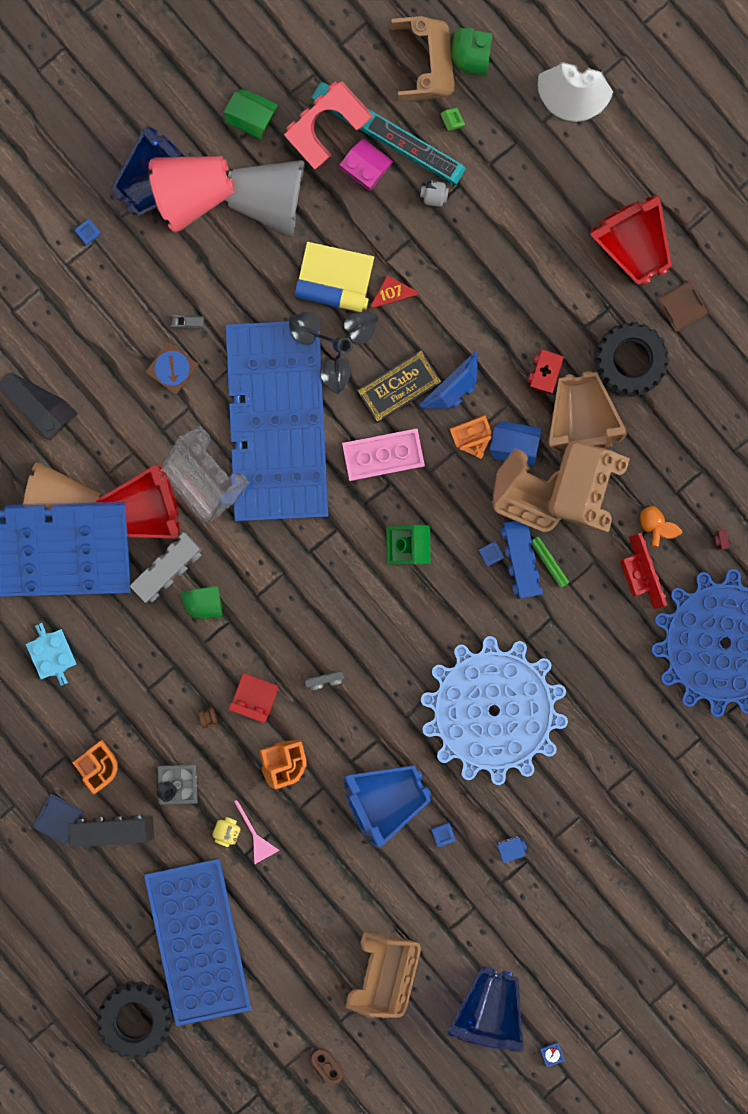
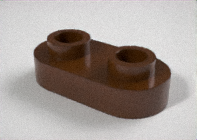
M317 1049L312 1054L313 1066L327 1083L333 1085L339 1083L343 1077V1071L327 1050ZM323 1055L325 1060L319 1061L318 1056ZM335 1070L337 1075L331 1076L330 1071Z

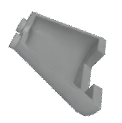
M291 161L229 171L228 179L231 178L233 180L235 189H233L234 194L225 199V201H228V207L280 232L293 236L305 161Z

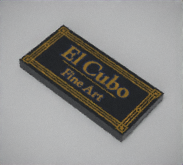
M420 350L364 385L357 392L378 423L439 385L442 381L423 351Z

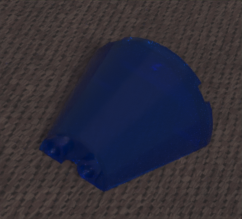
M146 126L143 129L111 187L114 190L113 194L120 201L124 199L128 204L126 206L128 211L137 216L157 207L149 175L153 174L152 169H149L150 160L155 157H185L164 135L159 137L156 134L158 131L150 126Z
M490 967L480 969L447 1034L451 1037L458 1036V1040L499 1050L509 1048V1051L522 1052L524 1045L518 978L513 977V973L502 971V974H497L495 969Z

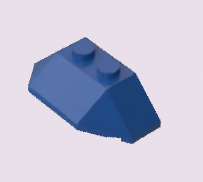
M474 352L419 404V407L421 409L449 410L451 407L455 409L462 402L460 398L465 393L470 395L476 389L474 385L477 382V353Z

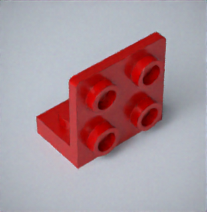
M244 673L229 710L266 723L279 686Z

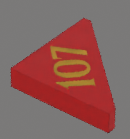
M387 275L370 307L375 308L417 296L418 292Z

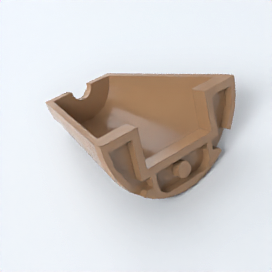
M587 371L582 373L581 377H574V375L569 374L559 378L549 438V446L552 450L560 452L561 449L566 450L570 442H580L606 449L613 446L612 442L616 440L621 442L626 437V429L597 372Z
M36 462L32 468V471H35L34 476H29L23 505L45 504V509H52L53 504L95 503L100 498L101 493L42 463ZM52 516L46 517V519H53Z

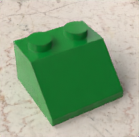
M430 525L386 527L387 565L431 564Z

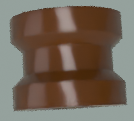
M214 706L209 707L208 710H198L203 728H207L211 724L218 725Z

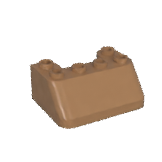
M570 442L566 447L550 501V513L553 516L587 529L609 532L612 518L609 512L600 509L610 473L623 474L627 470L630 458L607 449L580 442Z
M515 448L497 471L492 502L493 507L499 514L542 532H548L561 520V518L553 516L549 510L559 471L555 472L548 481L527 473V455Z
M364 932L361 939V948L363 951L371 953L368 960V968L363 988L354 989L349 993L346 1008L367 1017L400 1018L407 1010L421 946L417 942L387 934Z

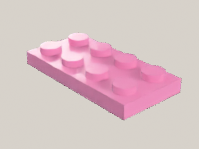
M418 429L342 443L349 481L425 467Z

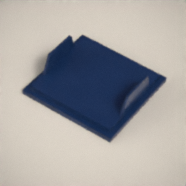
M50 794L33 828L67 845L70 839L69 824L73 823L74 819L81 818L84 811Z

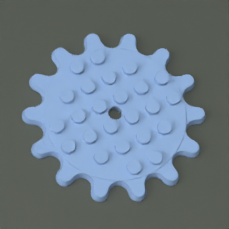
M489 636L484 639L483 649L478 654L471 653L465 645H458L454 650L457 658L455 667L446 668L442 665H436L432 670L433 676L440 683L439 690L434 693H424L421 696V703L426 707L432 708L435 712V718L423 726V733L428 737L439 736L443 739V747L437 754L438 760L442 763H447L453 758L461 759L463 762L462 776L466 780H472L479 770L486 769L491 774L492 782L496 785H501L505 782L506 771L511 767L517 768L523 776H531L534 773V766L532 764L534 754L543 753L546 756H553L556 753V746L549 739L550 731L555 728L563 729L568 724L567 717L556 713L553 707L555 701L565 696V687L560 684L554 686L547 684L545 675L551 669V662L543 658L536 663H529L525 658L527 646L522 641L514 643L510 651L502 652L498 648L497 640ZM492 705H497L500 709L499 714L496 716L489 714L488 710Z

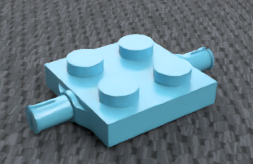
M40 623V628L38 625L35 626L39 637L35 641L26 644L40 679L57 676L60 686L68 683L63 672L77 665L62 629L53 633H46L43 623Z

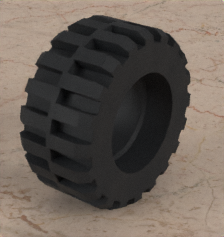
M625 322L611 328L601 338L594 353V367H596V372L603 385L607 386L609 391L612 393L616 392L619 396L636 397L646 394L662 381L669 364L667 355L669 351L668 347L664 345L665 340L663 337H659L655 329L652 330L649 328V325H641L638 322ZM636 342L647 351L649 365L642 375L626 377L615 368L613 362L614 353L623 343Z
M134 981L117 986L106 996L98 1010L97 1025L99 1028L97 1031L99 1036L103 1038V1044L108 1045L112 1053L117 1052L123 1058L125 1056H129L130 1059H136L139 1056L144 1058L148 1054L156 1052L165 1042L172 1026V1010L169 1008L170 1003L168 999L165 1000L164 994L161 991L158 992L155 986L151 984L150 986L145 985V982L139 981V983H134ZM130 1002L140 1003L151 1012L153 1017L152 1027L144 1036L131 1037L120 1030L117 1024V1014L125 1004Z

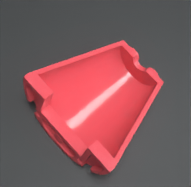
M222 156L155 157L149 162V169L153 171V174L149 175L157 206L163 219L169 220L170 224H168V227L173 232L181 231L234 194V183L226 175V171L229 168Z

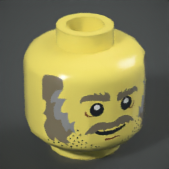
M228 817L225 820H218L212 834L215 842L226 847L234 845L241 830L236 825L237 821Z

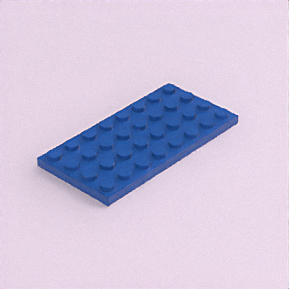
M220 858L145 874V882L176 1026L252 1010Z

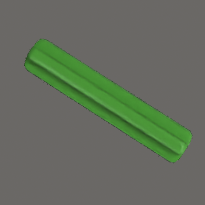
M539 537L532 539L533 548L559 587L566 586L569 583L568 579Z

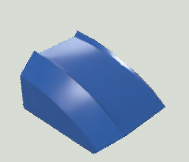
M501 421L494 427L490 446L493 459L506 461L516 448L527 455V466L533 467L541 428Z

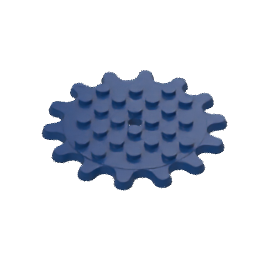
M736 569L729 570L725 581L721 584L714 583L706 572L698 574L697 591L689 594L681 588H675L671 593V597L677 605L676 611L673 614L660 613L655 618L657 626L663 628L667 633V637L663 642L656 643L652 647L654 656L665 657L670 662L669 669L661 676L662 682L665 685H672L677 682L684 684L686 691L682 698L683 704L692 707L699 699L705 698L711 704L712 715L716 717L724 714L725 708L730 702H736L740 706L741 711L748 714V588L741 584V574ZM724 637L730 640V646L725 649L720 645V641Z

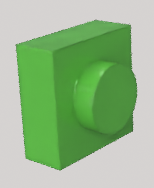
M458 108L445 110L441 113L448 131L459 129L465 125Z

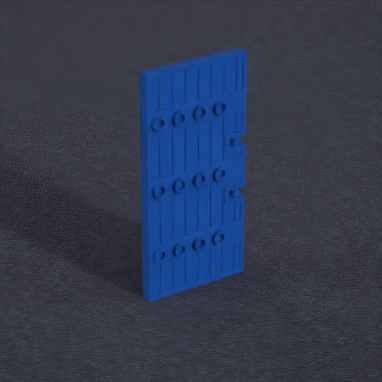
M289 321L226 325L229 396L233 397V404L229 405L231 442H235V449L232 450L235 521L329 517L323 386L320 377L322 366L320 338L315 336L313 343L309 345L299 343L290 332ZM241 396H245V403H241ZM243 442H247L248 449H243Z
M125 502L53 504L52 509H45V504L6 505L5 510H0V518H6V521H0V597L131 593ZM52 516L53 519H46V517Z

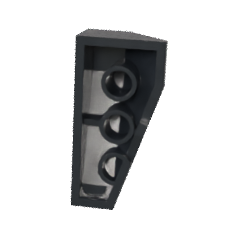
M12 372L0 382V389L49 440H52L78 415L64 399Z

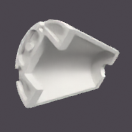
M562 63L540 73L538 76V91L546 108L555 116L567 121L577 122L591 119L604 110L613 94L604 76L598 71L587 69L582 74L576 70V66Z

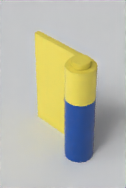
M307 242L300 277L296 286L295 298L362 313V310H366L369 298L365 297L374 256Z

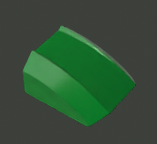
M242 89L234 92L224 111L225 123L261 142L268 125L279 107L277 104L257 94Z

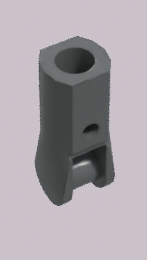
M170 315L171 325H169V328L204 329V316ZM179 319H184V325H179Z

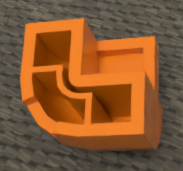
M103 740L73 762L74 766L83 776L82 780L93 795L109 784L115 778L118 771V762Z
M282 741L259 750L263 767H261L262 772L271 788L278 789L294 784L303 775L307 765L302 741Z

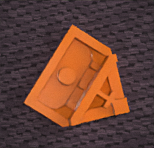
M485 415L449 428L456 447L482 459L488 442L492 438V432Z

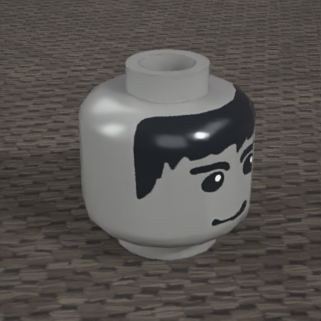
M429 180L426 186H422L420 197L424 198L425 205L441 207L443 203L447 202L449 188H446L444 182Z

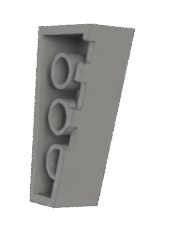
M183 532L179 536L180 540L172 543L167 548L166 553L158 557L152 564V567L146 569L130 585L145 603L149 601L153 603L160 596L158 592L163 587L165 590L174 583L172 579L177 574L181 576L188 569L186 567L191 561L194 563L202 556L200 554L202 549L187 533Z

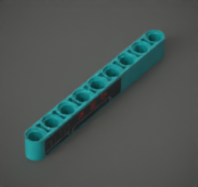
M320 82L310 99L314 102L320 95L325 96L329 93L327 89L330 86ZM327 109L329 112L350 123L340 112ZM369 110L373 117L360 128L361 131L447 182L457 185L466 170L462 164Z

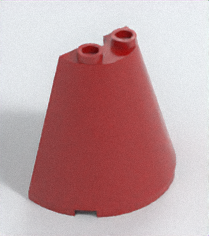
M659 196L647 197V202L644 203L639 200L631 203L598 222L600 225L598 228L594 226L590 230L594 240L638 285L649 283L652 280L651 276L655 274L661 276L669 271L668 268L672 267Z
M160 464L150 467L100 497L95 502H125L128 537L176 539L180 536V523H176L179 513L175 495L166 471L161 472L163 467Z

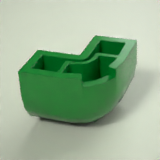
M470 28L456 29L453 35L451 50L454 65L463 73L486 76L493 33L474 31V29Z
M218 586L181 591L182 604L189 616L202 620L223 617V605Z

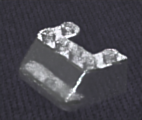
M199 426L178 438L162 464V472L166 471L172 486L205 523H210L240 498L249 482L239 472L233 473L229 478L218 466L214 459L206 452L210 445V436Z

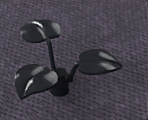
M302 312L291 316L289 319V329L294 339L301 344H312L315 336L333 343L334 350L339 354L335 357V361L327 360L323 363L320 369V377L327 387L338 394L345 388L351 374L349 362L344 359H338L344 355L343 353L350 352L352 349L351 340L355 343L363 344L372 337L378 317L367 312L350 314L343 324L345 330L348 331L346 338L337 337L332 339L318 334L321 323L319 318L311 312Z

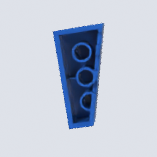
M518 521L503 523V528H500L502 539H506L507 542L504 550L506 558L510 557L511 565H508L510 577L514 576L515 584H512L514 596L517 595L518 599L543 594L542 587L539 588L540 577L537 568H535L536 559L531 548L532 541L528 525Z

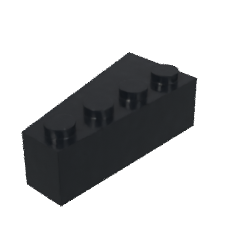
M142 814L131 815L130 818L113 816L112 819L105 820V817L93 818V821H86V818L74 819V822L69 824L70 847L147 843L155 839L153 816H143Z

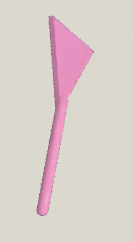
M236 800L235 804L253 835L254 863L256 864L280 851L256 834L241 805Z

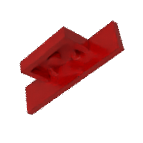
M642 533L628 537L635 555L620 560L632 597L648 592L654 609L666 606V597L662 592L659 577L653 567V561L648 553L646 541Z

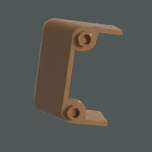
M423 16L391 19V30L412 29L413 33L417 36H428L431 73L422 74L418 78L417 90L398 91V102L447 98L451 96L454 92L450 34L447 23Z

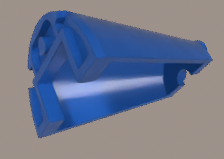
M415 766L348 775L344 778V788H348L349 792L346 794V798L352 814L365 837L370 836L372 839L370 843L377 848L383 846L431 801V793L427 786H422L420 781L423 779L422 774Z

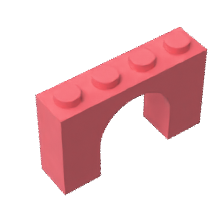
M343 81L339 83L334 82L327 89L329 93L325 96L320 95L313 102L315 106L311 110L309 108L304 110L300 114L301 119L297 123L293 121L286 128L287 132L284 134L314 169L319 168L332 156L317 139L314 131L315 120L322 111L332 109L340 112L356 130H359L373 117L370 111Z

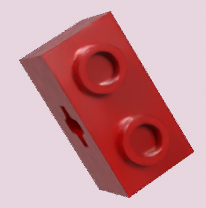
M541 350L540 354L536 353L533 362L536 368L534 372H530L528 383L531 384L529 388L551 395L564 356ZM544 367L547 368V372H550V374H546L545 377L542 376V372L540 371L543 370Z

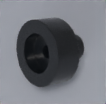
M167 781L157 785V796L163 802L172 800L176 795L177 788L171 782Z

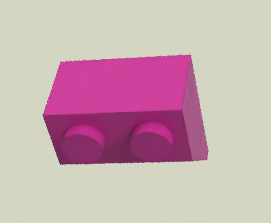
M361 139L340 163V170L370 192L393 161L365 139Z

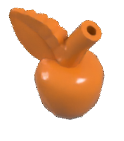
M649 506L640 512L641 527L646 532H652V547H659L660 536L665 539H673L682 534V530L676 524L665 522L663 514L655 506Z

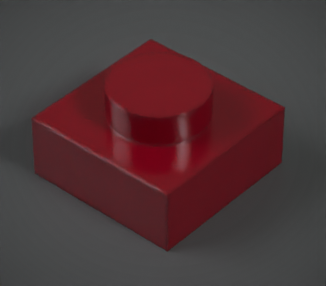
M726 529L716 531V535H714L715 546H719V550L730 548Z

